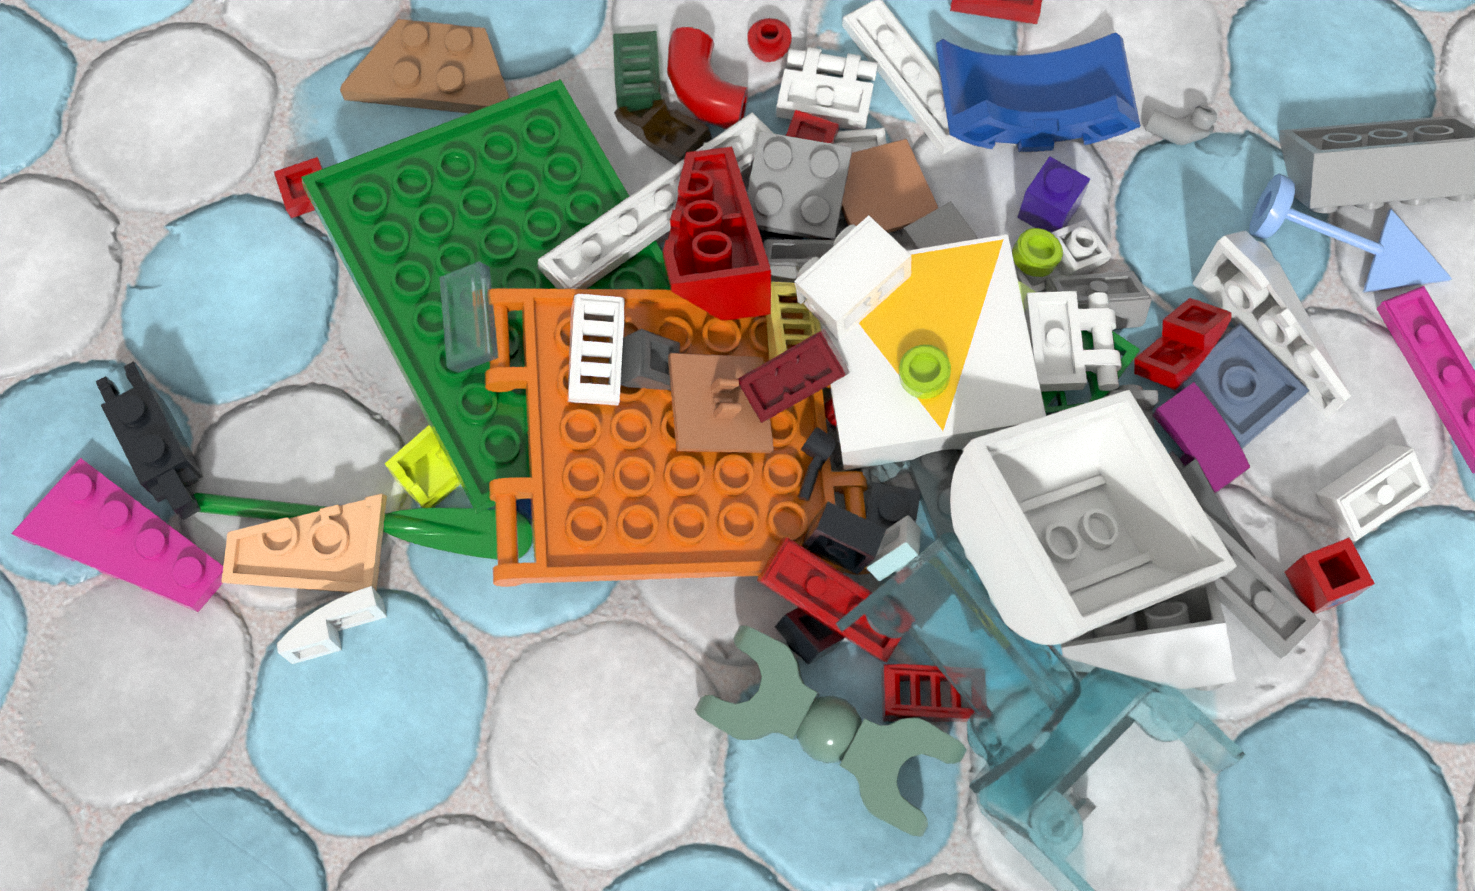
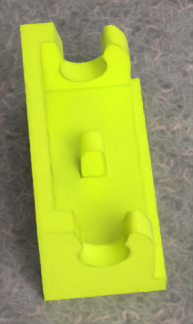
M430 425L384 463L396 482L421 508H435L460 485Z

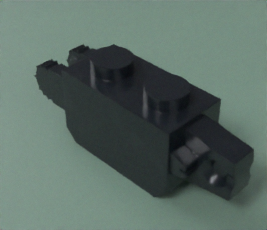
M133 361L123 366L126 371L125 375L133 386L132 389L120 394L116 384L108 377L104 376L96 381L105 403L101 404V407L140 485L158 503L167 498L173 511L184 520L201 511L190 485L199 481L203 474L170 409L150 386L142 370Z

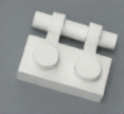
M808 47L807 51L789 49L787 66L800 68L803 71L784 70L776 106V117L792 119L795 110H799L837 123L839 128L851 130L866 129L874 83L857 81V79L875 81L878 63L863 61L860 55L847 54V58L821 54L822 49ZM818 71L843 75V78L820 75Z
M1076 291L1033 292L1026 294L1024 299L1025 317L1041 391L1083 390L1087 384L1086 371H1092L1097 374L1098 386L1102 391H1110L1119 387L1117 371L1122 367L1120 352L1114 350L1112 330L1116 328L1115 311L1109 309L1108 295L1106 293L1098 292L1089 295V309H1078ZM1081 330H1087L1092 333L1094 350H1083Z

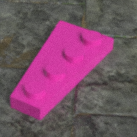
M81 458L11 533L27 543L50 550L59 556L94 568L103 574L138 586L142 590L196 612L202 609L223 584L221 582L223 566Z

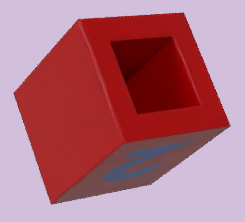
M1350 537L1303 555L1284 571L1299 601L1314 615L1353 600L1375 584Z

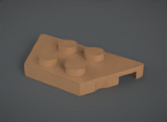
M398 19L341 84L340 88L344 100L460 113H472L509 99L485 28Z

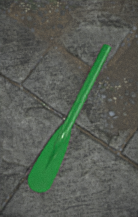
M198 492L194 494L201 508L200 513L265 520L293 518L328 507ZM418 508L385 513L383 532L396 538L437 550L498 560L496 510L486 509L476 514L474 508ZM517 512L518 556L520 559L528 553L533 544V529L530 521L524 515Z

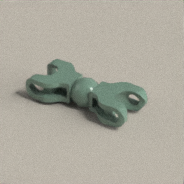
M739 626L734 635V644L737 649L746 653L758 663L762 676L759 690L750 700L738 704L724 701L713 695H705L699 699L694 709L697 715L739 740L761 739L771 733H780L792 740L797 738L803 751L814 760L824 763L841 762L839 766L854 774L859 783L860 796L869 813L912 836H923L928 827L927 817L922 810L913 806L900 794L897 785L899 768L908 758L920 754L937 758L947 764H955L962 761L967 751L965 746L959 740L920 718L901 719L890 725L881 726L865 718L862 722L856 708L847 700L833 695L819 697L820 694L805 685L801 678L798 660L788 646L749 626Z

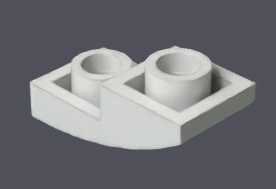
M1086 219L1051 232L1059 240L1063 249L1062 259L1051 274L1045 277H1033L1022 272L1015 263L1014 266L1019 282L1021 281L1035 292H1046V277L1087 274L1106 263L1111 258V254Z

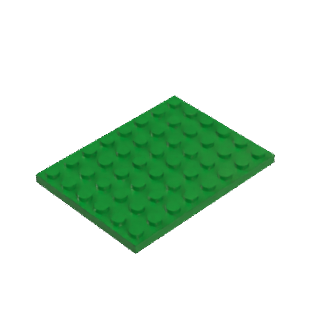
M561 79L301 177L307 196L476 514L495 506V501L490 499L489 483L492 480L530 477L526 389L492 392L487 390L485 386V372L490 369L488 313L483 311L482 294L487 290L497 288L557 289L538 269V259L629 197ZM656 240L587 289L671 290L663 252ZM511 310L508 312L510 367H525L522 310Z

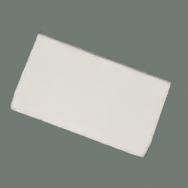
M1389 444L1318 491L1316 495L1320 503L1352 541H1357L1430 491L1431 488L1412 447Z

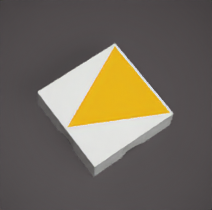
M1008 234L908 250L911 254V276L839 341L820 322L821 330L825 328L850 371L843 378L830 384L844 470L913 460L922 455L940 450L963 449L972 439L1046 416ZM918 345H932L941 349L947 355L951 365L948 386L941 394L929 399H921L910 395L904 390L899 379V365L903 355L909 349Z

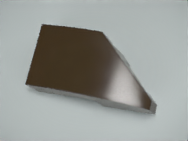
M665 98L654 100V105L651 108L629 112L627 106L618 108L614 112L617 121L645 145L675 165L685 159L686 152L696 151L704 146L705 142L712 140L709 127L676 109L669 110Z

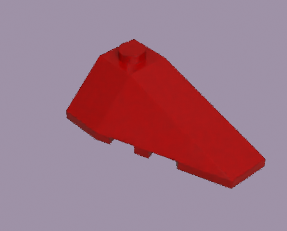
M733 147L686 152L678 185V198L670 219L671 228L668 240H665L663 248V259L671 291L721 321L771 314V268Z

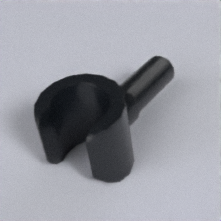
M818 427L814 429L800 449L813 458L807 468L797 496L804 501L810 500L818 474L836 446L833 437Z

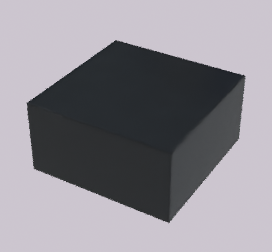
M827 502L811 521L801 546L812 554L858 575L876 557L886 529Z

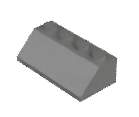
M1459 115L1280 130L1279 141L1287 175L1295 184L1294 197L1312 212L1332 213L1338 210V206L1354 205L1361 209H1379L1384 206V202L1400 201L1407 205H1425L1429 203L1430 198L1441 197L1452 201H1471L1475 199V124Z

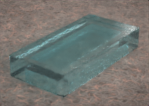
M476 262L439 277L447 368L455 372H461L497 359L498 349L494 307L491 303L490 289H492L490 267L481 262Z

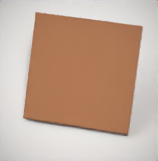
M907 139L852 152L841 207L848 226L852 224L857 226L867 216H870L887 233L904 229L906 226L938 209V205Z
M670 353L668 355L677 451L771 453L774 451L770 419L763 423L760 422L739 386L738 380L741 376L764 364L763 357Z

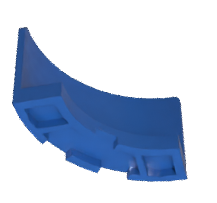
M1112 33L1098 40L1073 48L1033 55L987 54L959 47L945 39L936 42L949 134L960 141L986 149H993L995 142L1017 144L1019 152L1053 151L1054 142L1082 138L1083 145H1088L1141 127L1122 36L1118 33Z

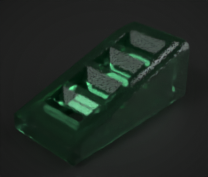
M657 31L613 34L617 109L627 106L629 112L651 108L654 105V100L662 99ZM649 45V49L623 50V47ZM646 57L650 59V61L624 63V59ZM650 70V74L624 75V72ZM651 83V86L625 88V85Z

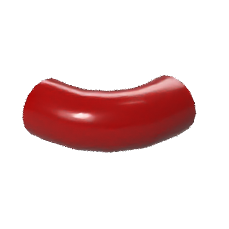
M693 27L676 28L672 32L668 46L667 75L677 98L698 119L727 130L745 117L748 87L724 81L714 73L711 67L714 42L707 33Z

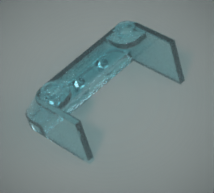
M951 532L942 534L835 623L843 632L865 614L870 626L879 634L890 638H900L906 632H909L973 709L974 713L967 720L968 743L972 750L987 762L969 785L975 795L1036 754L1081 695V685L1075 671L1053 645H1043L1025 639L1004 623L998 610L991 603L989 594L973 564L967 559L957 535Z
M1095 667L979 784L976 800L981 813L1057 891H1095L1065 860L1082 839L1083 822L1077 810L1062 795L1133 723L1156 741L1173 742L1179 739L1215 775L1238 763L1246 755L1243 750L1180 691L1166 685Z

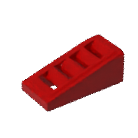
M883 664L881 670L883 722H896L907 718H920L927 722L987 721L985 669L914 664ZM900 681H909L910 705H900ZM920 681H929L930 706H921ZM940 682H950L951 707H941ZM960 682H970L971 708H961Z

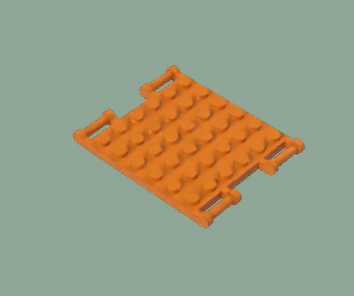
M497 288L483 292L482 308L483 311L488 313L490 369L485 372V386L487 390L492 392L526 389L530 477L499 478L489 483L490 499L495 501L498 565L493 567L494 585L511 587L527 583L759 576L783 537H788L800 546L802 545L814 517L827 502L835 505L834 492L844 494L845 510L866 519L863 492L868 489L863 472H832L830 456L818 474L810 500L804 501L797 497L807 468L813 458L800 449L816 427L827 433L822 389L770 418L774 449L771 453L677 451L671 390L634 388L620 385V401L618 405L568 402L571 307L576 294L624 298L623 337L643 329L679 342L680 354L763 357L765 363L769 361L766 315L721 321L676 295L671 290ZM778 296L779 303H799L797 297ZM511 310H522L525 367H510L508 312ZM781 313L782 318L803 319V313ZM784 329V334L804 335V329ZM583 335L582 341L609 343L610 337ZM786 345L787 350L795 345ZM582 356L581 362L609 364V358ZM580 375V383L608 385V377ZM531 499L534 563H519L516 500ZM819 557L820 559H822L823 561H825L841 573L857 575L849 570H846L834 563H831ZM865 567L858 575L870 574L871 572Z

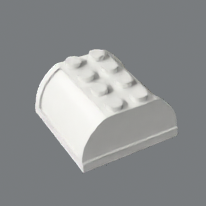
M1130 390L972 439L963 448L964 452L955 467L950 491L951 517L954 532L964 548L967 559L973 564L984 584L991 603L998 610L1004 623L1014 632L1032 642L1043 645H1056L1067 642L1085 632L1190 589L1213 582L1237 567Z

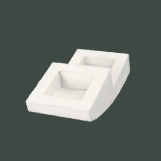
M370 586L328 603L288 631L277 643L278 653L291 664H296L341 651L342 647L338 631L387 617L383 598Z

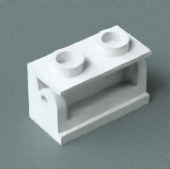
M867 216L857 226L852 224L846 227L835 239L833 247L820 259L814 257L802 266L797 274V279L794 281L797 301L800 304L804 302L809 311L839 341L911 276V254L870 216Z

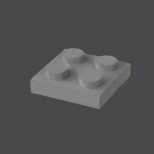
M759 131L747 191L758 229L814 240H835L852 156V147Z

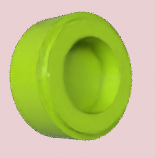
M1031 228L1025 230L1019 236L1012 248V256L1016 266L1025 274L1033 277H1045L1051 274L1061 261L1063 249L1059 240L1049 231Z
M918 345L909 349L903 355L899 365V379L904 390L910 395L921 399L933 398L941 394L949 384L951 365L947 355L941 349L932 345Z

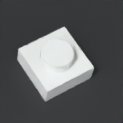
M909 515L886 529L876 557L866 566L878 581H881L893 572L901 573L907 570L919 556L921 528Z

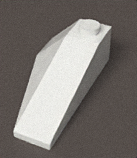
M1247 231L1228 234L1219 239L1192 284L1214 306L1232 312L1230 322L1234 326L1242 323L1310 390L1305 397L1329 419L1351 397V394L1280 263L1273 258L1272 252L1264 243L1256 241Z

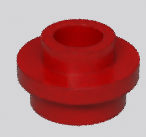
M761 19L755 22L748 31V47L759 60L775 62L781 59L790 49L792 34L789 27L778 19ZM765 36H774L775 38H774V39H766V38H764V37H765Z

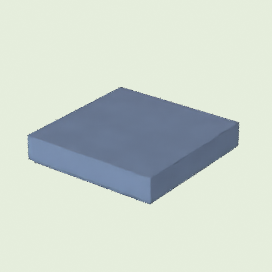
M1242 323L1237 324L1220 338L1196 371L1179 388L1173 389L1178 394L1195 382L1228 425L1241 449L1246 447L1310 391Z

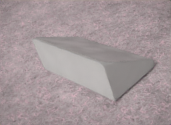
M1134 271L1051 276L1045 279L1046 292L1076 291L1078 309H1089V295L1098 292L1106 293L1108 295L1109 309L1115 311V329L1141 327L1146 321L1152 298Z

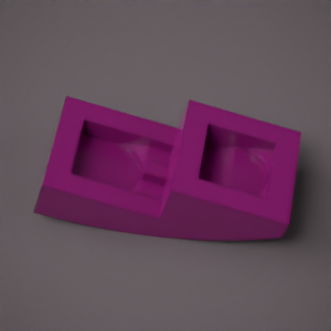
M1195 382L1159 406L1152 416L1184 452L1180 457L1182 463L1186 466L1194 459H1197L1215 494L1250 468L1243 450L1228 425Z

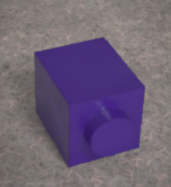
M1049 156L1027 188L1017 218L1034 228L1044 229L1050 233L1066 227L1080 207L1090 178Z

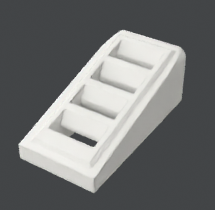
M576 294L574 296L570 320L568 402L605 405L619 404L624 331V298L590 294ZM583 335L610 337L609 343L582 341ZM581 357L609 358V364L581 362ZM580 375L608 377V385L580 383Z

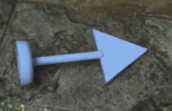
M1279 173L1267 184L1254 209L1249 225V233L1257 238L1267 239L1273 236L1279 230L1284 220L1287 219L1374 254L1362 293L1452 280L1392 209L1388 210L1379 242L1377 243L1290 208L1295 195V184L1289 177Z

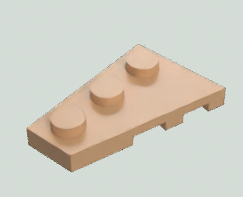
M381 493L365 497V500L341 506L334 505L322 508L317 512L293 518L286 517L228 532L221 582L352 593L372 586L377 591L387 496Z

